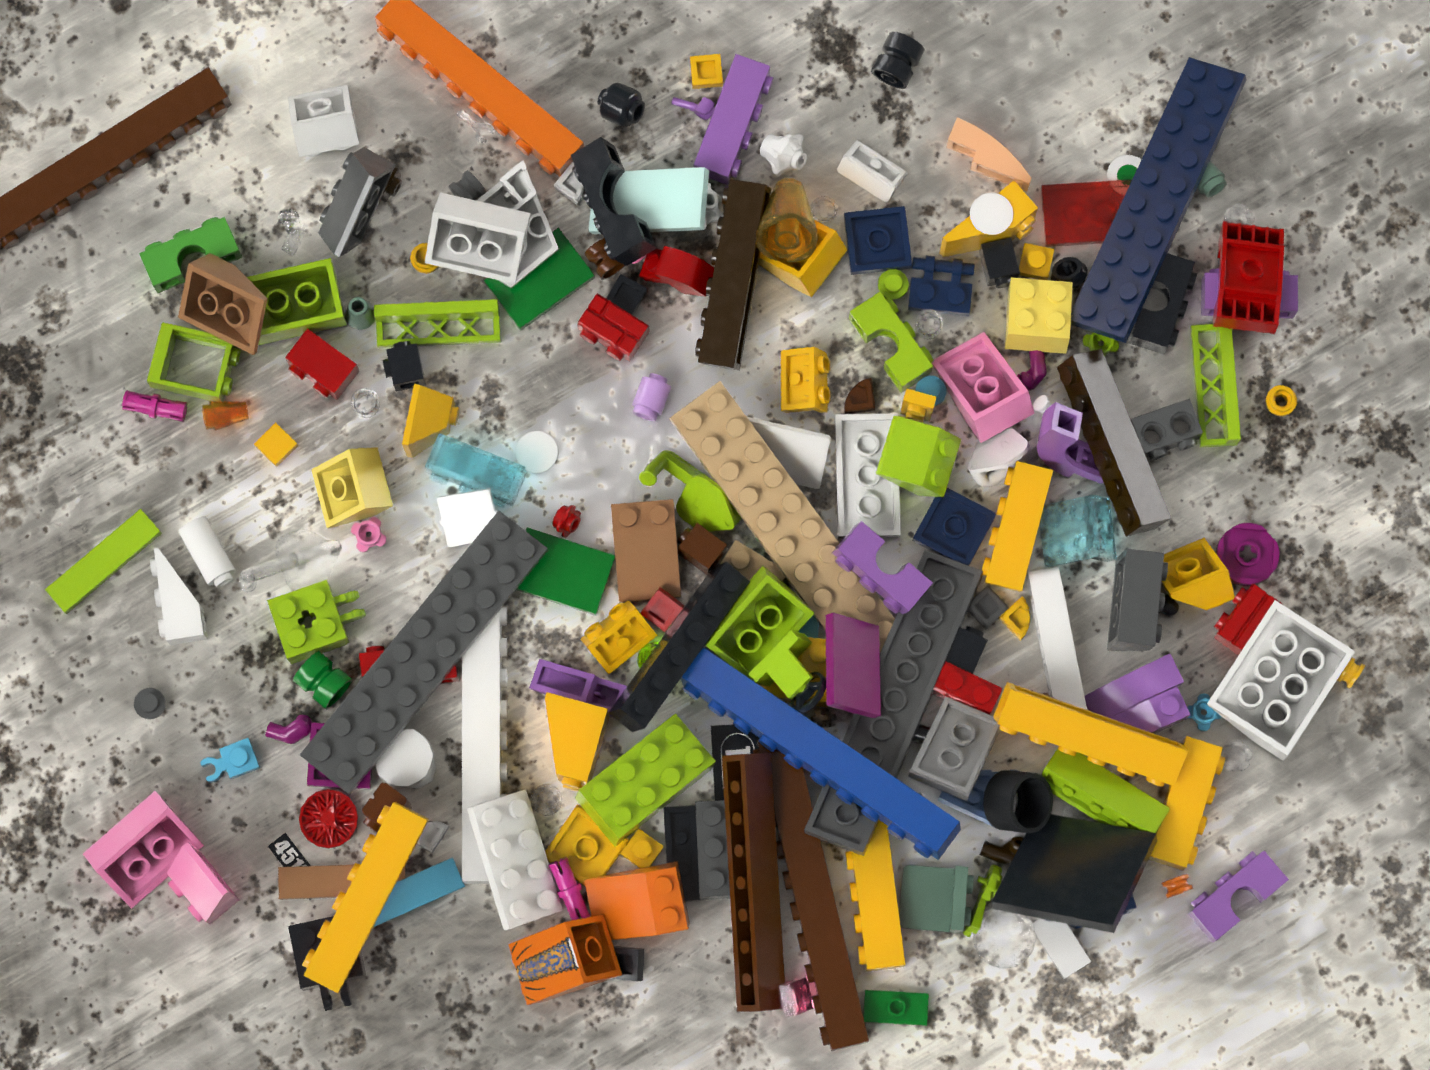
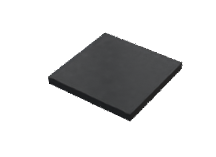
M1051 814L1048 822L1041 830L1025 834L992 900L993 909L1114 933L1157 843L1156 833Z

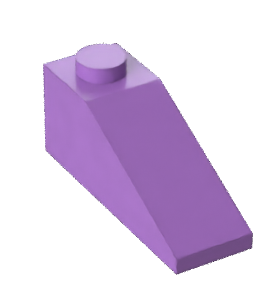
M1176 686L1111 717V719L1156 734L1186 720L1191 714Z

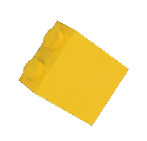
M546 692L545 703L556 775L561 784H563V788L578 792L580 788L593 778L610 718L608 709Z

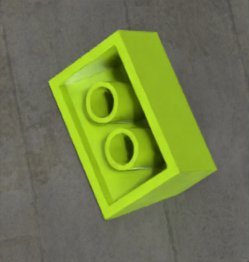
M762 566L750 579L749 584L708 639L705 646L730 666L754 681L748 675L751 670L790 630L799 632L812 617L814 611L783 581L766 567Z

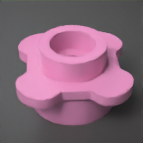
M371 517L369 520L361 523H354L351 527V532L356 535L358 541L356 547L360 552H367L369 548L376 545L382 547L386 543V536L380 530L381 521L376 517ZM371 532V537H366V533Z

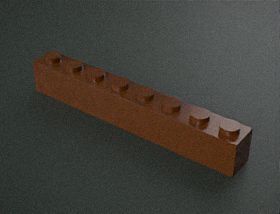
M771 753L722 756L737 1012L785 1009L787 1007Z

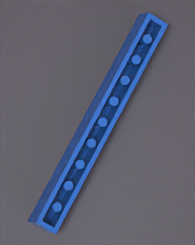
M704 647L681 677V682L684 686L682 689L695 700L701 697L709 703L708 708L720 717L727 715L733 719V725L747 735L749 732H752L760 738L758 742L771 752H774L776 749L784 754V760L798 770L800 767H803L811 773L809 775L810 778L822 787H825L827 784L836 790V796L849 805L854 802L863 808L861 812L873 822L880 820L889 826L887 830L899 840H903L905 837L914 843L913 848L926 858L933 856L939 860L960 832V821Z

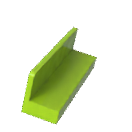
M1057 748L1041 774L1048 781L1052 794L1099 823L1151 833L1157 832L1170 810L1168 806L1103 766L1088 761V757L1077 752L1076 756H1071Z

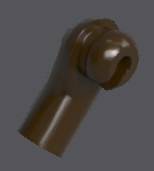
M1015 836L1011 841L1002 846L985 841L979 855L1002 865H1009L1023 837Z

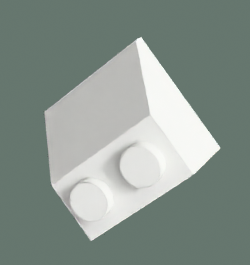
M348 85L288 97L291 126L299 157H314L326 151L335 149L347 150L354 145H359Z

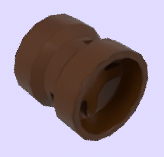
M605 238L594 243L584 253L588 261L594 263L597 267L596 273L601 280L613 276L625 267V265L617 260H611L604 249V244H606Z

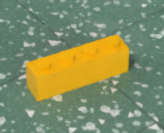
M1016 461L1014 468L1008 467L1004 485H1008L1009 490L1007 498L1000 497L996 515L1002 517L999 528L993 527L988 545L994 546L991 558H984L981 570L983 571L982 575L986 576L984 583L1022 592L1053 470Z
M1186 736L1182 741L1188 753L1175 786L1169 785L1163 804L1168 806L1170 810L1156 832L1157 843L1149 858L1151 861L1182 871L1187 868L1188 864H1194L1198 852V847L1193 846L1197 834H1203L1207 822V817L1202 816L1206 804H1212L1216 792V787L1211 786L1214 775L1221 774L1225 762V757L1221 756L1223 747Z

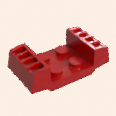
M1223 221L1218 243L1217 258L1220 259L1218 297L1213 313V327L1275 335L1279 325L1285 247L1284 229Z

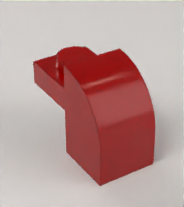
M664 246L663 250L655 249L646 255L639 277L649 282L669 284L683 294L706 297L707 281L709 277L713 278L714 267L690 253Z

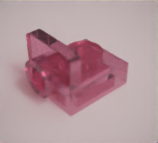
M807 977L785 981V984L779 986L780 1004L784 1008L783 1012L786 1014V1017L796 1016L814 1009Z

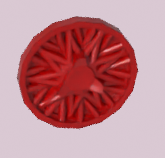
M327 789L318 791L307 798L300 810L299 823L301 831L308 841L317 847L330 849L339 847L351 839L357 829L358 814L356 806L348 796L340 791Z

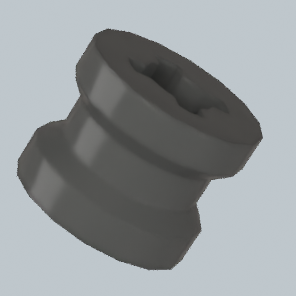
M468 170L462 174L460 181L449 185V189L454 196L475 200L486 193L483 185Z

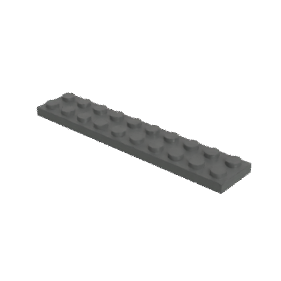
M498 510L300 753V756L347 794L351 795L548 552V548Z
M927 550L924 551L917 569L933 583L909 612L905 614L897 613L880 653L881 716L870 718L854 713L842 741L895 778L899 775L933 695L937 678L983 577V571ZM827 784L825 787H822L804 829L805 834L864 856L879 820L873 822L861 812L863 808L854 802L851 805L843 802L836 796V790Z

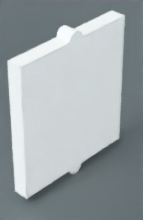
M490 488L437 497L441 514L439 523L444 527L448 547L472 543L498 512V510H495Z

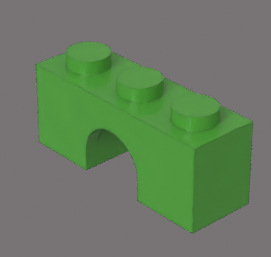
M218 217L210 218L204 221L200 228L192 231L190 229L182 230L173 236L174 239L164 243L161 241L154 242L146 246L145 251L139 253L157 293L185 282L181 266L183 260L189 254L202 253L207 255L211 253L229 263L242 258L225 217L221 219Z

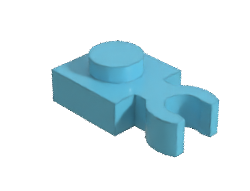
M249 738L220 748L219 751L222 758L208 757L200 762L202 767L214 765L216 768L213 775L206 777V780L210 783L218 781L225 772L228 773L230 779H234L260 769Z

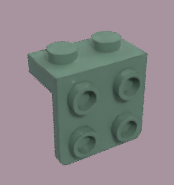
M906 865L902 872L899 911L900 927L904 929L962 933L964 926H970L971 907L966 906V894H972L974 875H968V867L955 866L954 869Z

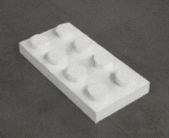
M897 413L835 414L838 539H844L860 521L864 522L881 538H898L901 536L899 486L876 474L893 416H897Z
M526 789L467 808L503 929L509 930L563 911Z

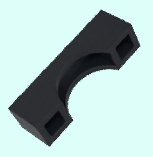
M600 137L571 154L575 165L572 167L573 173L585 189L583 193L584 200L594 211L596 217L593 221L597 230L605 238L606 244H604V249L610 259L617 260L623 265L628 266L657 249L645 221L634 214L619 215L615 209L613 202L614 189L617 181L625 172L615 146Z

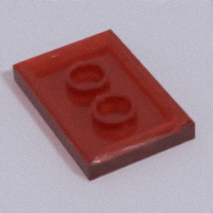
M1132 180L1041 185L1045 247L1103 244Z

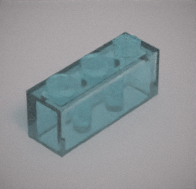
M440 433L425 465L426 472L430 474L429 478L442 485H447L448 482L459 485L458 490L461 492L490 488L494 505L504 508L505 504L514 506L527 474L525 466Z

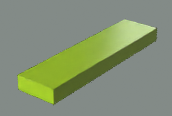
M139 509L45 590L64 613L67 614L162 533L142 509Z

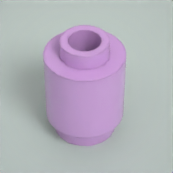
M650 373L649 377H642L632 404L634 406L632 412L634 415L653 422L656 421L657 416H661L671 390V386L666 384L667 379L654 373Z

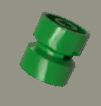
M317 651L299 668L293 677V682L305 692L313 691L312 698L327 710L343 696L353 679L340 668L332 669L333 662L322 652Z

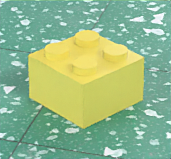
M1011 277L1007 297L1005 349L1038 350L1066 354L1070 340L1073 282Z

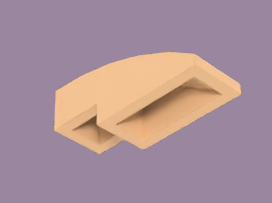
M957 117L949 135L946 148L973 158L970 170L1008 185L1015 181L1023 191L1027 192L1031 177L1013 154L985 131Z

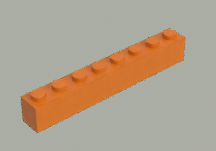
M390 0L375 16L378 27L377 32L385 40L397 42L401 46L400 51L408 59L414 61L416 58L424 65L422 67L423 70L431 78L436 80L439 77L447 84L445 87L453 96L458 99L461 96L470 103L468 105L469 108L481 118L484 115L493 122L492 127L504 137L508 134L516 140L515 146L525 155L529 156L531 153L539 159V166L548 174L556 173L560 177L573 162L571 154L584 147L583 141L411 0Z

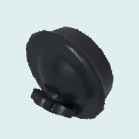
M1066 257L1054 264L1051 281L1073 282L1072 289L1078 288L1085 281L1088 269L1079 259Z

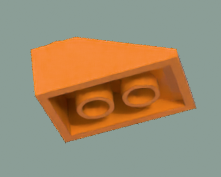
M678 861L584 879L591 917L604 915L611 940L661 935L689 928L690 921Z

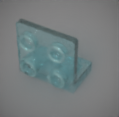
M1089 495L1044 505L1040 520V531L1046 567L1089 559L1104 562L1117 560L1110 499Z

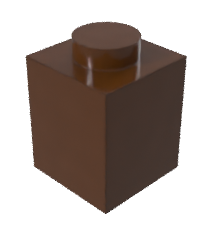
M696 523L692 530L687 527L677 540V543L680 544L678 554L706 575L716 566L727 549L726 543L698 523Z

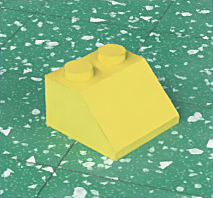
M377 447L348 449L311 469L327 528L373 517L393 506Z

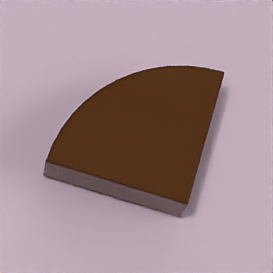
M871 378L860 381L852 388L845 400L844 414L875 410Z

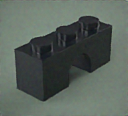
M1167 253L1152 286L1153 289L1160 291L1165 296L1167 306L1160 311H1150L1142 308L1136 320L1129 344L1163 355L1168 346L1174 348L1179 330L1175 329L1174 326L1177 318L1183 319L1188 305V301L1183 300L1186 289L1192 291L1198 274L1192 272L1195 264L1194 261Z

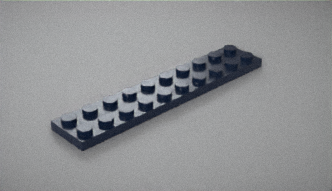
M1188 58L1073 306L1071 325L1123 343L1127 342L1246 83L1245 74L1194 58Z

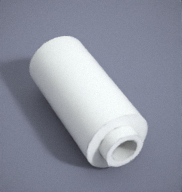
M206 516L196 518L182 526L178 532L208 586L215 585L216 588H219L233 580L231 575L236 570Z

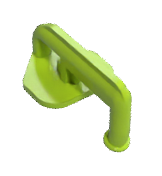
M664 450L660 452L647 465L644 471L639 474L640 482L646 486L654 485L657 482V475L663 469L685 483L686 486L677 501L676 510L681 519L692 527L698 523L708 531L731 530L742 519L728 500L724 491L714 480L672 451Z

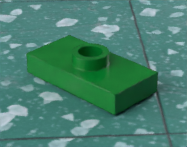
M865 990L864 1022L927 1026L929 994Z

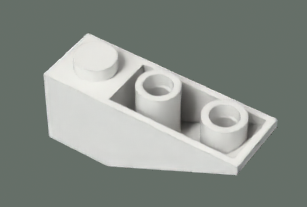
M155 548V558H150L152 576H157L159 588L154 589L156 606L162 607L163 619H158L161 638L166 637V641L170 645L207 640L202 606L160 549Z

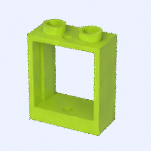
M162 322L147 383L154 389L223 404L225 395L229 396L232 390L233 378H230L232 366L237 367L239 363L241 349L208 332ZM176 339L225 350L215 391L166 380Z

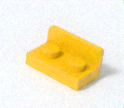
M816 347L781 350L782 412L792 413L815 410L819 413H827L831 395L827 386L830 360L826 352Z
M630 601L614 606L610 610L609 616L602 622H596L589 626L580 640L604 670L610 674L658 635Z

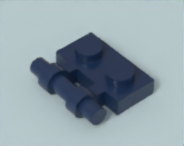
M926 255V258L913 257L912 269L924 270V277H911L908 310L969 316L973 284L961 283V274L973 276L975 264L964 263L963 259L953 258V261L936 260L935 256ZM933 273H952L951 281L933 280Z

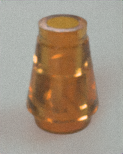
M209 401V404L202 405L206 430L213 429L217 431L249 419L246 401Z

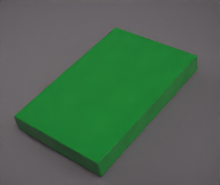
M559 227L552 232L559 250L515 286L510 288L492 278L484 280L486 286L495 298L498 299V302L520 331L595 278L593 272Z
M527 527L526 532L547 547L548 552L518 587L517 591L596 616L615 561V555Z

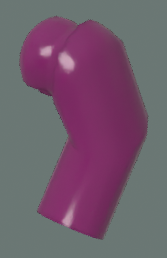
M1038 350L1029 351L1031 367L1027 372H1021L1017 375L1028 391L1034 390L1047 374L1045 353Z
M302 714L297 716L296 720L287 726L269 722L265 737L287 744H295L308 736L311 731L312 720L309 716Z

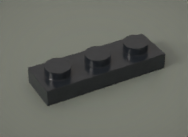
M695 805L664 807L666 862L678 861L685 901H701Z

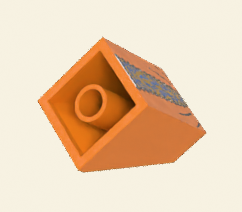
M603 914L566 921L508 944L527 1005L548 1001L622 975Z

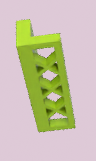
M498 299L374 305L377 348L393 347V344L403 341H410L411 344L417 343V346L501 343ZM481 319H493L494 335H480L473 327ZM464 320H473V321H472L470 324H468V323H466ZM435 321H442L439 325L434 323ZM449 321H459L465 327L458 336L450 337L442 330ZM419 322H428L434 328V331L427 338H419L411 330ZM396 323L404 330L396 339L384 340L383 324ZM403 323L411 324L408 327H406ZM470 331L474 336L465 335ZM438 333H440L443 337H435V336H436ZM408 334L412 337L404 339Z
M1213 324L1191 325L1197 418L1203 432L1199 438L1200 448L1237 446L1241 440L1232 329L1213 327ZM1215 332L1216 345L1209 352L1199 344L1198 333ZM1216 349L1217 359L1212 355L1216 351ZM1200 352L1205 356V357L1201 360V362H1200ZM1207 359L1218 367L1219 374L1212 382L1201 374V366ZM1218 380L1220 389L1214 385ZM1202 382L1207 385V388L1204 391L1202 387ZM1210 389L1221 397V405L1215 412L1209 409L1203 400V397ZM1221 409H1222V419L1217 415V414L1220 412ZM1205 412L1210 416V417L1207 419L1206 422H1205ZM1212 419L1223 427L1224 438L1207 439L1206 426Z

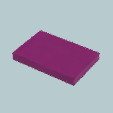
M834 612L825 615L827 706L870 718L881 716L879 626Z

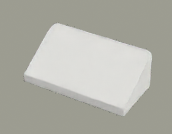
M858 140L846 152L837 168L838 173L885 203L892 198L908 172Z

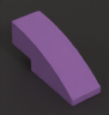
M1167 654L1085 695L1087 710L1111 718L1149 698L1182 685L1184 680L1171 654Z
M539 659L529 688L544 695L548 692L607 708L609 712L627 686L599 678L591 673Z

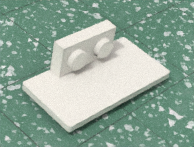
M747 417L797 485L814 489L820 488L831 440L829 435Z

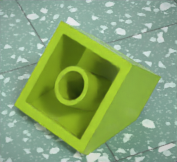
M893 416L876 474L918 496L944 497L961 439L939 427L900 416Z

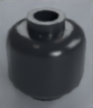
M613 83L607 89H603L598 96L597 103L600 106L601 117L621 127H628L631 124L637 123L644 113L645 103L642 101L641 93L624 84Z

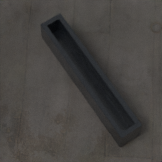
M728 562L714 566L608 713L631 732L645 729L750 581Z

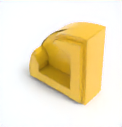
M1023 596L999 617L1000 621L1019 641L1024 638L1030 625L1029 606Z

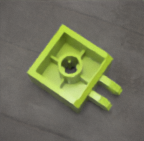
M326 579L267 600L286 658L290 664L308 659L317 651L325 653L350 643L344 625L362 619L366 616L364 609H354L340 615L338 606L356 601L360 597L358 591L354 590L334 597L330 584ZM306 617H316L312 621V627L307 628L305 624L301 625Z

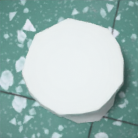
M415 729L402 730L376 762L377 774L387 784L395 787L422 788L433 780L436 770L434 753L430 743L424 735Z

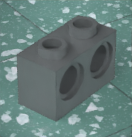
M1190 398L1131 419L1146 458L1150 457L1151 461L1168 455L1167 450L1175 447L1185 450L1197 445L1196 440L1203 433ZM1178 420L1184 421L1188 425L1189 431L1186 433L1177 432L1173 427V422ZM1149 430L1155 431L1159 435L1160 441L1158 443H1149L1144 437V432Z

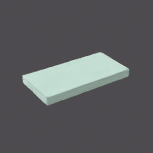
M705 167L625 171L617 181L614 189L613 202L615 209L619 215L634 214L647 223L650 232L704 230L709 170ZM591 209L589 232L601 234L594 224L593 219L596 216L593 209Z

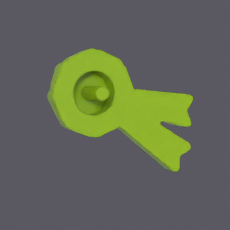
M995 864L990 866L984 878L981 876L977 878V882L982 885L979 890L978 899L971 912L970 926H965L962 932L967 937H970L972 933L977 934L978 930H980L986 903L991 901V898H994L1003 877L1001 875L1002 868Z

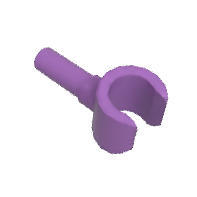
M676 97L672 99V105L689 109L703 120L709 119L715 109L714 102L706 97H703L698 105Z

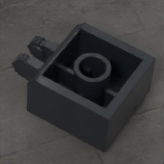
M334 916L288 926L300 989L305 991L320 987L325 1011L332 1010L333 1005L329 989L303 976L307 968L302 966L310 949L317 950L322 940L317 935L325 920L331 922ZM362 951L341 988L340 996L344 1006L352 1005L348 981L366 977Z

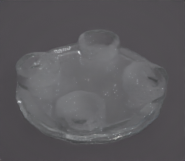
M991 908L984 912L980 930H978L977 934L973 933L974 947L979 957L989 965L1001 969L1013 968L1024 963L1033 952L1036 942L1035 927L1029 916Z

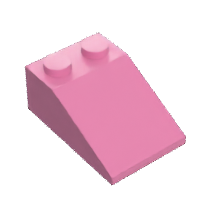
M985 332L935 358L934 362H932L936 373L944 382L952 400L980 443L1035 414L1028 390Z
M188 842L182 846L167 871V874L172 879L168 882V885L179 898L183 895L186 896L191 903L187 908L198 922L204 919L207 923L211 924L240 900L201 851Z

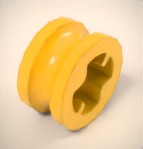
M1352 657L1337 681L1346 682V687L1350 689L1362 673L1365 665L1356 664L1355 658Z

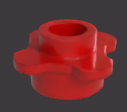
M564 505L556 512L552 525L556 528L557 532H562V537L566 538L578 528L581 512L576 510L574 505L569 507Z

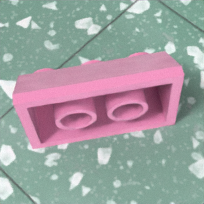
M154 791L87 849L83 855L94 870L132 909L169 876L167 871L183 845L188 842L198 850L204 845L163 798Z

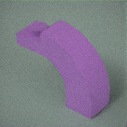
M1055 402L1045 410L1041 419L1037 443L1039 457L1048 467L1069 478L1075 473L1097 483H1104L1095 465L1088 443L1079 439L1083 413Z

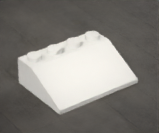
M1274 600L1207 705L1256 744L1284 761L1355 651Z

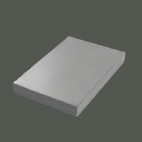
M945 696L914 760L908 777L967 801L1000 732V725L996 723L992 715Z

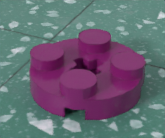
M1241 523L1232 527L1219 540L1216 548V554L1228 569L1231 582L1240 586H1251L1252 583L1258 585L1266 581L1277 568L1280 552L1275 538L1273 539L1264 527L1254 523ZM1245 547H1250V551L1256 553V558H1252L1249 563L1244 562V559L1239 556V552H1243Z

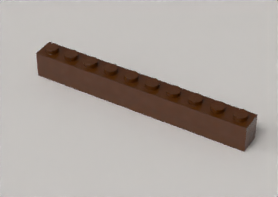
M207 67L2 195L0 197V250L14 247L19 243V238L28 232L35 233L41 230L46 225V221L52 217L65 215L72 209L73 204L81 199L88 200L98 193V189L105 184L116 183L123 178L124 172L132 167L138 168L145 165L150 160V156L159 150L163 152L172 148L176 144V140L183 135L196 133L207 120L223 116L232 104L210 68Z
M757 740L758 748L752 749L753 754L771 753L775 827L780 840L776 841L777 856L779 860L785 859L787 871L782 872L786 891L792 889L795 902H791L789 905L793 921H800L802 933L797 934L800 951H807L810 963L804 965L808 984L814 982L817 995L812 996L815 1014L822 1013L825 1026L819 1027L823 1046L829 1045L830 1050L835 1051L868 1043L867 1030L821 841L816 837L805 834L804 831L813 807L803 767H800L799 770L792 767L784 760V754L776 749L774 752L769 751Z

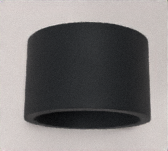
M1010 770L1000 771L990 779L986 786L983 798L984 812L989 823L996 829L1022 833L1038 832L1046 825L1051 816L1053 808L1051 787L1048 781L1037 773ZM1017 791L1018 805L1014 812V797Z

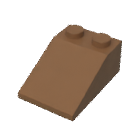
M209 253L188 263L178 318L254 355L257 353L268 299L235 265Z
M673 499L611 504L619 603L648 601L659 587L674 598H681Z

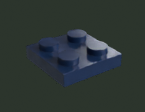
M905 206L844 213L851 275L883 272L890 269L902 270L912 268Z
M946 488L944 497L934 498L912 541L938 555L969 566L994 521L996 513Z

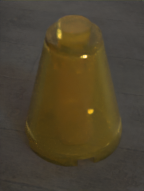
M785 178L779 180L773 188L756 231L757 247L763 255L777 261V257L785 258L787 262L802 261L815 251L818 231L803 184L796 179Z

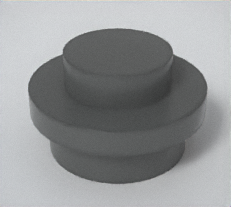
M154 688L141 690L134 699L135 711L144 719L151 720L159 717L166 707L165 697L159 690Z

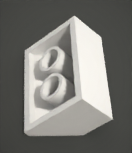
M440 192L433 211L425 263L515 284L531 213Z

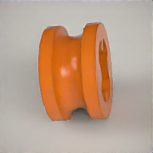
M1188 874L1161 883L1162 887L1167 888L1166 898L1193 889V886L1187 883Z

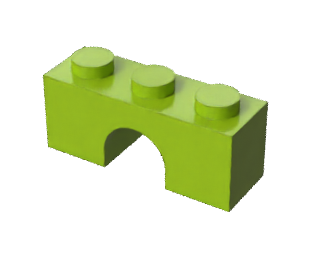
M878 292L849 312V320L865 343L878 336L889 337L896 343L898 351L894 356L885 361L884 370L900 393H902L906 388H910L919 382L920 379L932 373L933 365L931 363L934 360L925 346L920 348L914 340L916 334L907 321L902 323L896 314L899 310L894 301L889 296L885 298L881 292Z

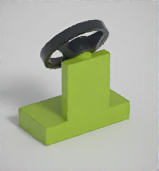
M790 630L748 675L757 684L770 687L775 682L784 694L791 699L792 708L800 713H805L815 707L823 697L826 690V677L819 672L809 673L797 659L812 642L804 633ZM815 678H820V682H810V681L813 680V679H815ZM816 690H818L815 696L811 699V701H809L806 705L803 706L804 702L808 700Z

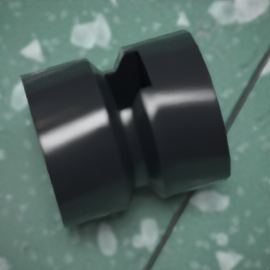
M890 32L882 47L885 54L878 55L871 72L880 81L895 88L905 89L913 75L911 67L918 65L925 48L912 37L899 32Z

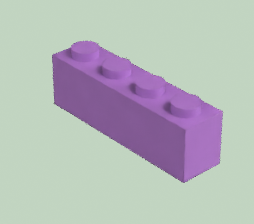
M735 54L694 162V168L705 167L709 170V179L728 185L731 176L737 178L742 165V160L738 159L742 149H748L753 135L752 132H749L752 121L758 122L763 109V105L759 104L762 94L768 95L774 77L770 76L769 65Z

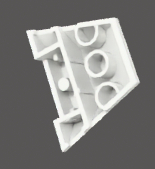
M522 160L502 176L500 182L476 200L531 213L516 283L498 280L510 288L559 250L524 160Z

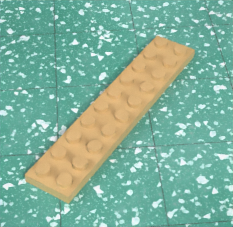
M721 381L717 382L671 416L669 420L714 481L724 491L730 503L803 602L814 611V617L825 632V615L832 612L878 625L881 652L895 618L876 592L871 593L860 584L859 580L861 578L852 570L850 572L845 571L836 563L837 557L832 552L840 543Z

